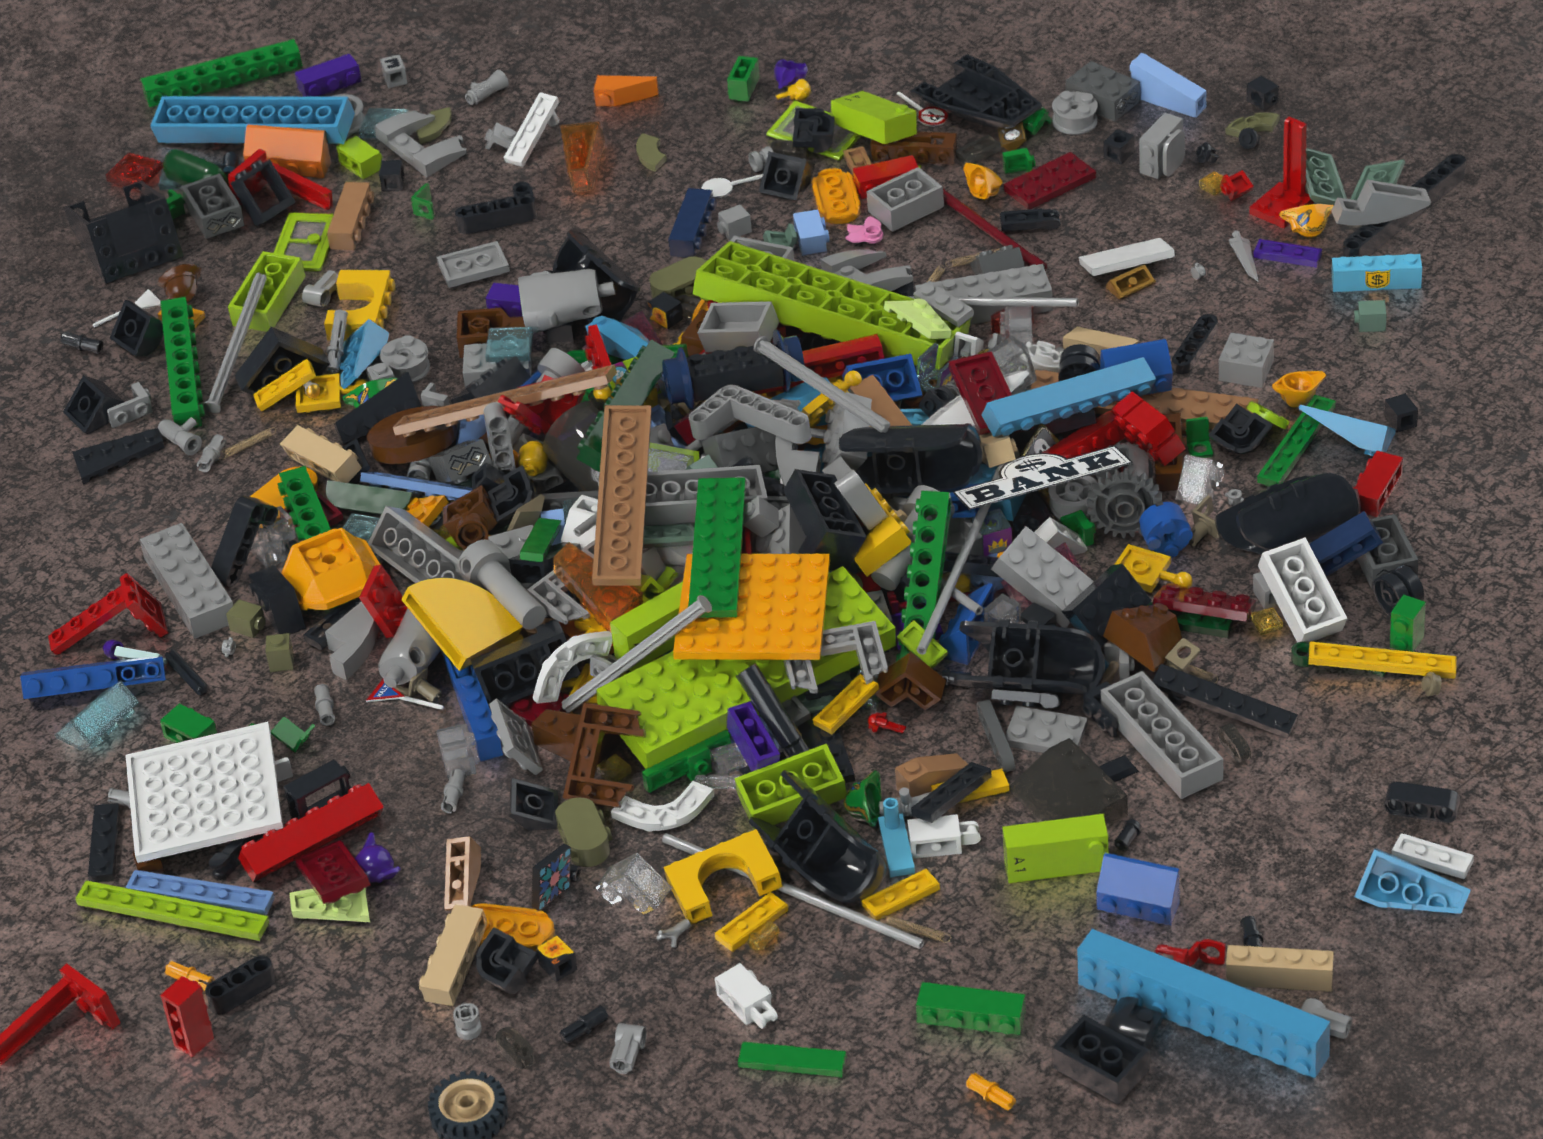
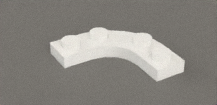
M610 631L573 636L557 648L542 664L532 699L537 704L557 701L562 682L572 666L590 658L592 655L599 657L609 655L613 641L612 633Z
M692 781L676 800L658 806L644 804L624 796L619 803L622 805L621 808H613L611 815L615 820L648 832L676 828L689 823L705 808L714 797V789Z

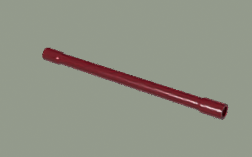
M943 189V198L947 205L1002 246L1012 245L1013 248L1020 247L1023 261L1027 266L1043 264L1045 271L1047 270V263L1036 255L1031 254Z

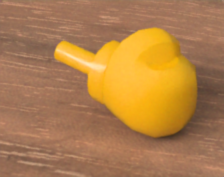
M799 79L795 84L787 86V92L776 95V98L779 100L790 96L791 100H804L811 94L810 84L804 79Z

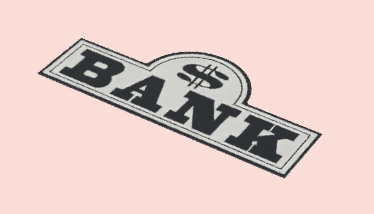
M1115 445L1072 458H1065L1051 453L1029 454L1004 464L999 470V479L953 491V493L971 510L1133 462Z

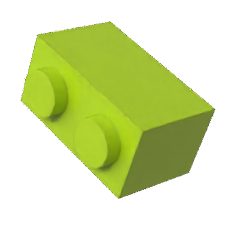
M354 136L345 141L344 144L336 146L339 163L364 180L380 171L382 160L380 151L374 149L359 137Z

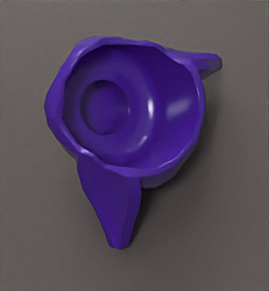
M785 59L779 60L774 69V77L779 83V89L791 86L799 79H805L808 73L807 64L794 63L792 60L786 61Z
M369 833L362 850L355 857V860L368 876L370 883H381L383 880H390L395 877L401 868L399 866L394 867L391 853L383 846L377 845L374 833Z

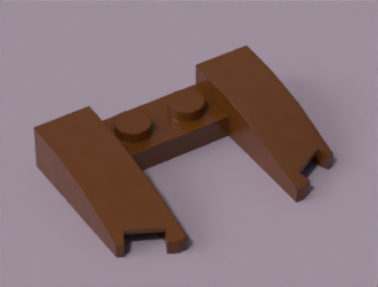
M583 703L563 799L587 798L592 800L595 806L621 808L620 801L627 792L632 793L635 786L594 779L604 733L646 738L645 729H640L638 717L642 715L640 711Z

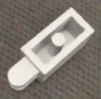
M958 815L940 816L933 823L925 822L922 819L907 820L913 859L962 854L961 845L976 844L981 840L980 833L978 832V823L975 821L959 822Z
M741 963L715 977L717 996L746 1025L755 1022L760 1028H764L767 1022L771 1020L774 1022L778 1019V1015L771 1005L772 993L766 985H762L757 980L755 974L751 970H747Z

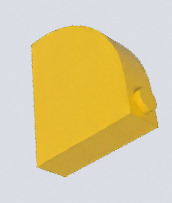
M453 578L423 580L409 586L401 599L459 671L472 664L471 659L501 648L516 640L523 628L490 592L463 580Z

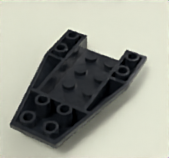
M969 54L964 55L953 63L955 77L941 86L936 87L924 81L910 90L912 95L970 122L989 127H1013L1042 108V103L1000 69Z

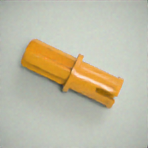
M170 961L165 967V974L177 980L181 976L191 981L195 980L204 991L207 986L204 982L211 983L215 980L212 976L196 971V968L193 966L189 968L174 961Z
M976 1072L969 1076L966 1083L967 1088L979 1093L985 1101H992L1006 1110H1011L1013 1105H1015L1016 1099L999 1088L998 1083L989 1082Z

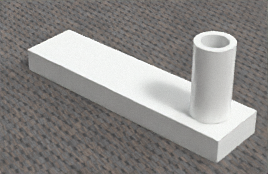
M539 93L504 156L506 163L524 167L547 123L549 126H556L559 123V118L555 112L559 103L557 97Z

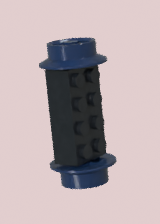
M774 330L773 343L771 342V344L805 366L798 337L783 338L778 330ZM738 346L732 350H716L710 354H694L686 358L683 348L679 347L675 358L662 360L663 378L669 403L672 405L684 402L689 410L694 409V401L707 400L726 385H736L751 392L782 386L784 392L788 393L792 382L802 381L762 353H756L754 346Z

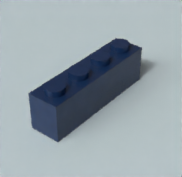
M687 189L668 239L670 256L695 257L697 251L701 250L702 238L707 233V224L711 223L712 211L716 210L717 202L713 198L712 190Z
M1363 511L1309 543L1327 577L1381 545L1383 541L1374 523L1366 512Z

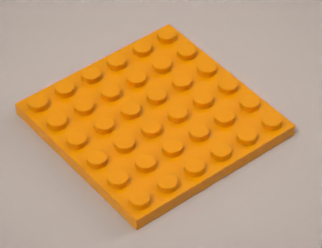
M687 554L679 614L688 608L692 554ZM741 554L737 617L697 618L675 635L674 659L820 660L830 554Z

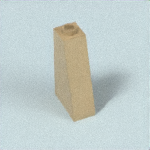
M1078 326L1063 337L1064 349L1072 345L1083 344L1094 348L1100 357L1101 350L1139 343L1134 338Z

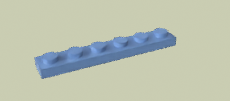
M375 471L361 472L360 481L369 483V486L382 488L385 485L388 486V489L399 491L403 488L407 489L406 492H412L413 494H420L421 491L426 492L425 496L427 497L431 495H445L447 500L455 501L472 491L471 487Z
M134 870L125 887L127 889L267 916L275 900L274 892L139 870Z

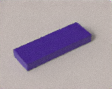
M1264 239L1258 240L1253 252V258L1317 268L1322 257L1321 248Z

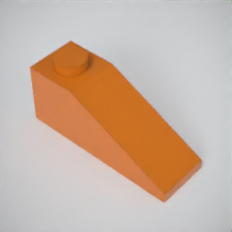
M598 75L594 86L595 106L616 107L659 95L658 80L655 76Z

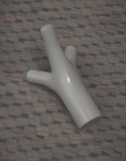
M684 919L670 929L659 930V935L656 938L657 940L671 938V947L675 948L678 936L689 929L691 923L689 920Z

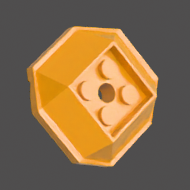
M341 527L292 545L281 574L294 587L301 610H308V608L329 610L358 598L373 566L381 564L366 540L352 535Z

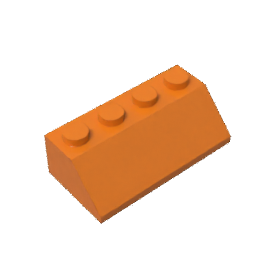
M247 125L244 161L260 148L266 151L267 160L270 159L271 162L302 177H325L331 165L325 130Z

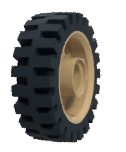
M470 1070V1075H466L465 1071H461L460 1077H456L454 1073L449 1075L450 1081L445 1078L440 1081L441 1086L436 1085L433 1088L434 1093H430L428 1101L431 1125L439 1138L492 1139L491 1133L497 1135L500 1132V1127L503 1128L505 1126V1120L508 1118L507 1098L504 1088H502L499 1081L495 1080V1077L492 1075L487 1077L485 1072H480L479 1076H477L476 1071Z

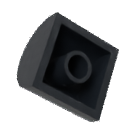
M124 300L109 339L135 356H147L156 350L161 343L164 334L163 324L158 318L132 301Z

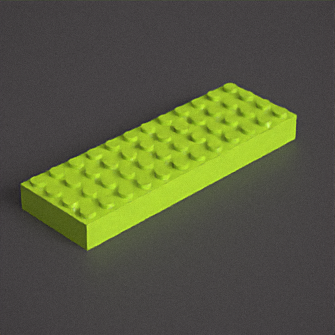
M731 241L725 244L696 270L693 295L699 296L702 300H712L718 303L772 301L779 322L782 325L794 326L806 333L813 332L825 339H835L844 342L877 334L882 344L885 358L911 354L914 365H917L918 358L935 343L932 369L929 372H938L954 355L956 332L968 335L971 323L970 318L958 328L939 315L952 330L951 336L947 339H929L913 329V323L898 319L896 312L884 310L885 301L914 300L913 298Z
M844 566L830 572L823 630L875 621L883 651L896 646L895 626ZM856 650L821 656L820 660H810L816 685L822 684L832 677L859 665ZM672 651L596 689L598 705L641 712L642 715L638 717L640 729H645L646 738L620 735V737L643 767L647 769L724 730L729 731L727 729L728 708L751 702L735 676L755 663L781 703L809 689L796 687L794 690L791 688L783 660L674 659ZM753 705L754 709L756 710V712H757V714H758V716H759V715H760L759 712L757 711V709H756L755 706Z

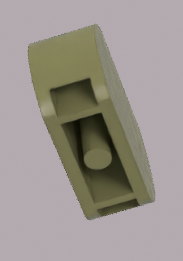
M691 256L652 273L649 278L651 298H655L662 292L674 297L681 303L695 297L696 295H693L696 270L706 260Z
M572 798L561 803L555 811L557 827L563 843L571 847L572 863L581 867H592L604 862L610 854L609 841H612V835L609 827H604L603 825L605 820L602 811H597L593 801L587 798Z

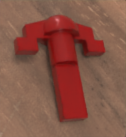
M877 712L868 718V728L872 729V732L877 733L879 727L899 733H904L906 730V726L885 719L887 717L885 712H882V714Z

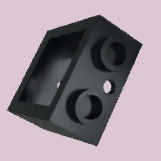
M261 159L250 165L252 168L250 171L246 172V170L239 172L235 175L236 179L230 183L256 226L266 222L295 203L294 198L270 159L262 162ZM261 171L279 201L261 212L244 184L245 180Z
M333 759L286 784L284 790L291 819L297 817L299 820L306 816V812L316 806L322 808L327 805V801L334 796L339 795L342 797L348 794V790L352 788L348 780L351 778L348 769ZM334 782V793L307 807L305 799L307 796Z

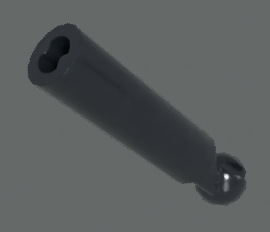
M757 664L751 665L735 677L787 755L792 757L808 751L809 748L802 739V734Z

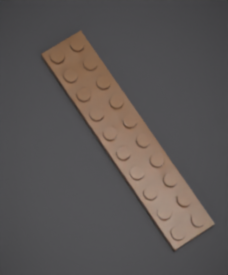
M615 364L405 415L393 426L395 436L403 434V437L416 434V431L424 429V432L432 431L437 428V425L445 424L448 427L457 424L458 420L462 419L473 421L478 419L479 415L484 414V408L488 404L498 403L501 395L507 396L515 403L519 401L523 404L530 403V406H535L543 403L544 399L551 398L552 401L565 397L564 394L580 395L585 393L586 389L593 387L594 390H600L607 387V384L612 381L617 371Z
M1035 370L1030 390L1059 382V373ZM1172 388L1171 391L1139 396L1162 414L1181 413V422L1186 423L1187 419L1208 417L1209 429H1214L1221 418L1225 419L1236 403L1245 409L1250 401L1258 403V399L1182 388ZM1120 400L1112 402L1105 407H1095V414L1103 415L1107 411H1112L1111 408Z
M605 405L592 574L593 585L641 586L651 406Z

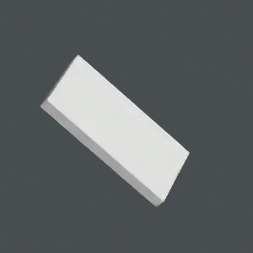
M1156 238L1079 257V262L1092 276H1097L1172 258L1175 256L1174 249L1164 240Z

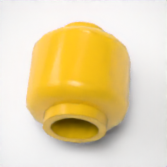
M529 441L524 444L519 450L518 467L523 465L528 476H536L546 470L548 461V450L537 441Z

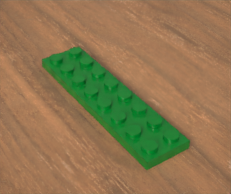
M745 477L698 478L688 607L697 601L699 595L706 597L712 606L711 612H705L698 618L737 617L746 493Z

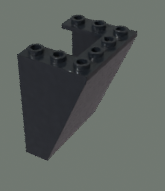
M143 181L122 187L128 207L90 219L84 201L64 207L71 230L105 284L184 256L166 198ZM138 188L141 191L140 197L135 200L131 199L130 191ZM75 208H80L83 211L82 217L74 211Z

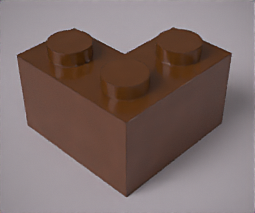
M910 652L889 666L888 672L882 671L879 673L877 679L879 690L875 695L890 707L908 697L922 709L926 710L941 700L946 679Z

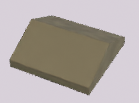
M541 494L518 508L507 531L532 524L534 527L542 511L545 496Z

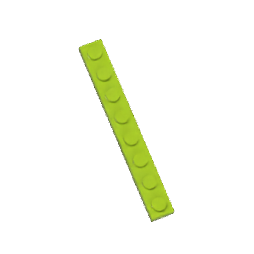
M87 880L75 898L77 905L256 941L261 940L270 923L268 916Z

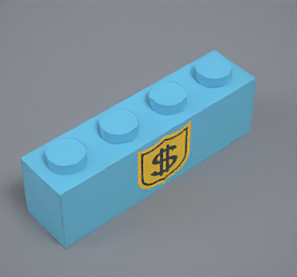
M1420 254L1332 258L1331 279L1333 292L1421 288Z

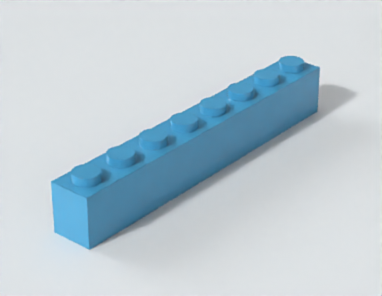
M1142 357L988 402L982 417L993 437L1007 436L1020 429L1028 430L1040 423L1048 424L1057 418L1062 417L1065 419L1074 413H1085L1098 406H1108L1112 402L1121 401L1132 391L1137 395L1143 396L1151 391L1156 377L1145 358Z

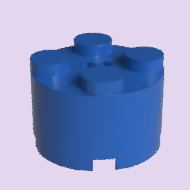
M1163 502L1164 505L1157 507L1154 504L1147 508L1140 517L1139 524L1142 536L1150 551L1171 556V558L1176 557L1179 551L1184 549L1192 539L1193 532L1181 507L1176 503Z

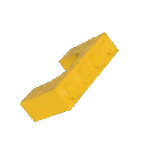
M340 270L336 281L339 300H365L370 302L367 306L357 310H344L348 312L344 341L368 319L384 329L383 320L388 315L387 306L391 305V292L395 291V280L391 279L390 270ZM328 310L324 327L327 340H331L334 312L336 310Z
M865 483L888 516L866 536L865 541L854 558V561L868 577L908 547L912 541L907 536L910 533L909 529L876 488L871 490ZM856 515L861 527L865 526L859 519V517Z
M757 829L743 833L736 838L721 842L714 847L697 852L692 856L675 861L664 867L667 882L685 918L689 920L691 925L713 916L709 900L702 886L706 878L717 870L735 868L745 872L752 881L759 897L783 887L779 870Z

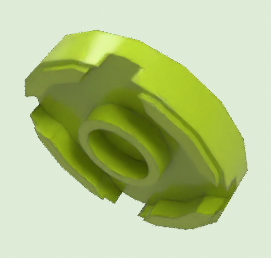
M1250 401L1246 407L1249 411L1255 412L1265 420L1285 430L1290 424L1289 420L1278 416L1256 402Z

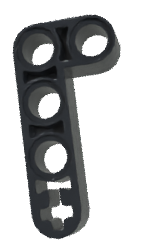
M524 181L518 182L512 187L513 196L459 207L455 211L458 232L461 234H471L536 219V202L531 185Z
M241 496L236 500L211 566L220 583L229 587H233L238 583L260 524L267 526L273 524L278 516L277 507L249 496Z

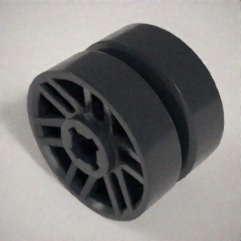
M1083 344L1067 347L1060 355L1058 380L1063 381L1100 370L1099 353L1094 348Z
M1400 565L1376 578L1373 582L1375 598L1383 611L1390 616L1403 594L1424 601L1423 585L1416 573L1408 566Z

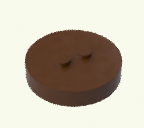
M440 406L415 407L392 414L376 423L368 432L367 440L375 460L387 464L410 463L431 457L448 448L458 437L457 425L446 427L445 424L437 425V428L432 431L424 432V429H421L411 436L403 437V434L395 436L393 426L403 416Z

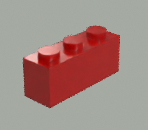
M913 155L852 168L853 180L859 198H867L866 191L917 168L918 165Z
M1376 451L1373 458L1368 459L1364 473L1361 472L1359 474L1356 486L1352 487L1359 492L1361 501L1360 513L1365 511L1367 515L1378 517L1402 476L1403 457Z
M181 976L160 996L174 1047L193 1058L214 1039L211 1028L212 1023L207 1012L208 1007L202 993L203 988L197 981H191Z

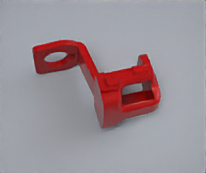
M1204 939L1195 942L1190 949L1175 948L1164 944L1157 945L1154 953L1161 956L1163 954L1172 955L1174 961L1192 967L1199 958L1205 963L1224 965L1226 945L1222 942ZM1214 947L1219 951V956L1211 957L1206 952H1203L1202 949Z

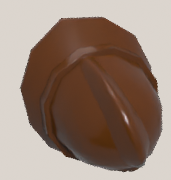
M194 264L175 266L159 277L157 285L164 289L168 299L186 297L188 303L195 296L197 280L201 277L202 269Z

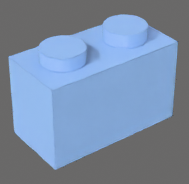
M812 210L794 213L795 232L798 233V244L802 256L827 252L826 243L830 242L828 230H826L824 217L820 218L819 211Z

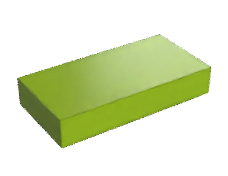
M913 620L897 635V639L915 656L933 669L948 655V652L932 637L926 653L919 654L917 647L925 630Z

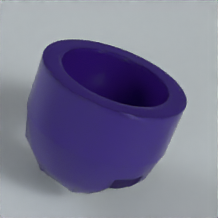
M108 640L103 645V651L108 658L116 660L118 659L114 655L116 646H124L120 641Z

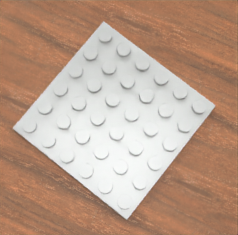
M268 722L126 755L134 850L137 863L264 834L272 829L280 830L284 828L271 731Z

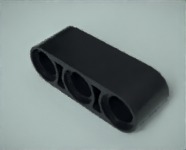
M1392 782L1388 786L1383 806L1386 812L1392 815L1451 823L1456 820L1461 797L1456 791L1451 789L1405 782Z
M264 955L256 956L209 983L205 988V993L210 1011L216 1015L225 1014L272 987L276 982V977L271 959Z

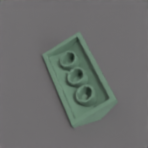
M1306 148V188L1310 199L1315 204L1334 205L1337 197L1347 199L1332 155Z
M1405 160L1365 166L1350 199L1358 200L1366 180L1396 184L1405 165Z
M691 523L644 527L643 549L653 546L661 548L693 545L694 527Z

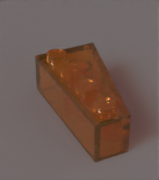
M600 121L560 125L567 173L573 192L594 190L605 144Z
M568 542L553 557L554 573L570 592L579 598L584 608H587L594 615V619L598 624L611 632V621L643 604V592L634 586L593 585L594 559Z

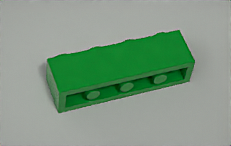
M922 982L916 1003L917 1023L1021 1035L1026 1014L1025 994Z

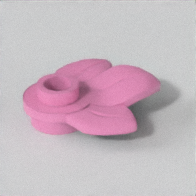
M871 216L867 217L864 225H847L849 235L846 236V240L850 242L875 244L883 239L880 221Z

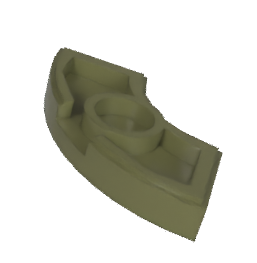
M450 107L430 111V114L435 115V120L416 131L420 144L436 139L442 135L441 132L445 128L450 126L452 120Z
M1254 113V116H1249L1245 119L1240 117L1226 127L1225 135L1239 138V134L1244 128H1253L1256 132H1272L1280 121V114Z
M642 133L636 144L639 161L646 168L656 172L667 161L666 155L658 150L660 138Z

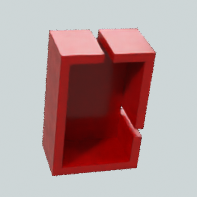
M1133 391L1111 408L1116 415L1114 418L1115 422L1126 431L1124 433L1125 438L1131 444L1139 445V448L1145 450L1154 462L1158 460L1166 466L1186 449L1179 436L1174 433L1175 430L1168 418L1149 403L1143 401Z

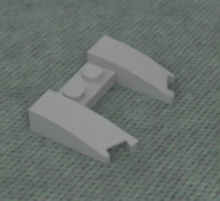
M414 110L395 115L374 125L376 138L426 178L467 154L466 148H462L460 145L463 143V138L460 135L440 141L427 148L422 147L409 136L434 121L435 115L433 114L426 115Z
M869 249L848 250L820 259L822 270L888 291H893L913 281L909 265L886 268L867 275L859 270L887 257L885 251H872Z
M595 540L527 589L546 609L547 615L565 625L569 624L568 621L582 617L584 620L590 617V613L565 592L593 572ZM620 586V587H622V588H624V589L627 590L630 586Z
M875 621L823 630L821 656L856 650L866 684L871 683L873 677L882 671L888 672ZM783 660L792 689L795 690L796 687L809 689L810 693H818L810 660Z

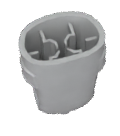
M592 269L560 273L543 271L532 273L529 276L518 277L522 315L528 335L599 315L603 311L601 297L616 295L614 283L599 284L596 270Z
M408 608L395 636L383 652L378 664L379 673L383 677L384 683L391 688L409 682L413 676H416L428 667L441 651V648Z

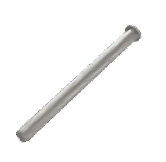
M257 273L254 277L208 401L204 402L205 410L210 413H219L221 410L220 402L267 279L261 273Z
M765 336L757 339L754 344V351L756 353H762L879 432L886 433L890 427L889 421L771 344Z
M699 595L696 602L563 700V710L571 713L596 694V689L617 679L702 614L711 612L712 606L708 599L703 595Z

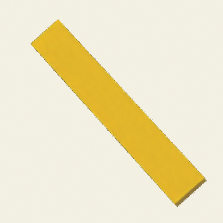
M1310 642L1308 664L1419 676H1426L1428 672H1434L1435 675H1440L1441 678L1455 679L1456 656Z

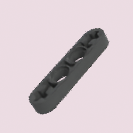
M990 700L977 702L976 706L980 722L1000 769L1002 768L1004 773L1014 771L1015 761L1013 753Z

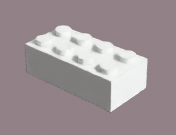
M1306 537L1262 553L1258 567L1297 643H1310L1343 630L1347 616Z

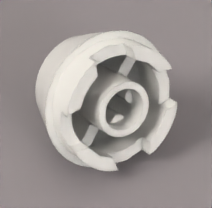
M1028 341L1022 350L1023 371L1027 370L1032 378L1034 377L1035 370L1059 372V360L1063 351L1057 352L1054 350L1055 345L1044 341H1038L1037 345Z

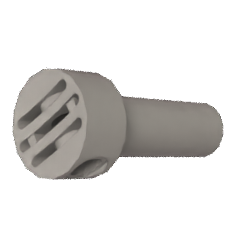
M551 348L538 364L537 368L542 375L536 383L541 382L544 375L555 379L585 372V370L567 353L557 348ZM512 415L507 419L509 428L514 422V418L511 417ZM527 427L523 433L530 435L531 431Z
M925 485L914 488L903 506V511L908 515L904 522L910 531L907 536L914 543L916 535H913V522L918 520V513L915 511L916 499H920L921 490L938 491ZM953 503L951 505L950 519L955 513ZM930 515L926 520H934L937 516ZM910 545L871 574L876 584L890 591L897 588L901 577L907 572L908 564H912L913 557H910Z
M484 539L469 545L462 552L458 560L457 569L459 575L466 582L489 591L525 629L531 630L538 627L546 617V609L508 571L510 565L508 557L490 540Z

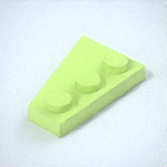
M917 298L912 301H885L884 310L887 312L894 311L897 313V318L901 321L913 323L912 328L927 338H950L952 330L926 300Z
M366 887L359 893H350L334 903L326 904L322 903L313 889L289 893L293 918L370 922Z

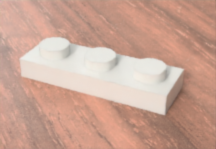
M1403 833L1400 834L1392 849V855L1407 862L1461 879H1465L1474 862V855Z

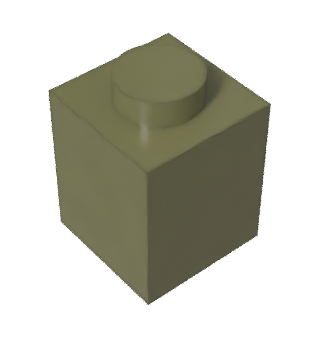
M240 599L226 613L230 631L254 638L266 624L262 606Z
M290 634L266 636L265 652L270 672L294 670V652Z

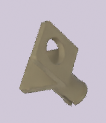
M1207 495L1192 510L1194 527L1191 529L1193 537L1189 541V544L1192 543V546H1195L1206 533L1217 539L1221 537L1218 534L1215 520L1208 517L1214 510L1210 495ZM1207 504V508L1205 512L1202 514L1201 511L1203 507Z
M1182 638L1166 655L1165 659L1169 667L1188 673L1186 667L1201 651L1197 646ZM1190 648L1191 653L1186 658L1178 657L1179 650Z
M427 667L410 679L409 688H404L401 685L394 687L404 696L414 697L417 693H420L432 703H436L442 696V691L427 682Z

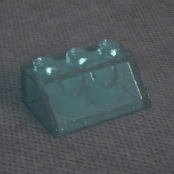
M119 681L96 697L55 733L54 736L80 751L87 747L93 749L103 741L101 736L105 732L109 735L119 726L116 722L121 718L126 720L135 712L133 707L139 701L123 682Z

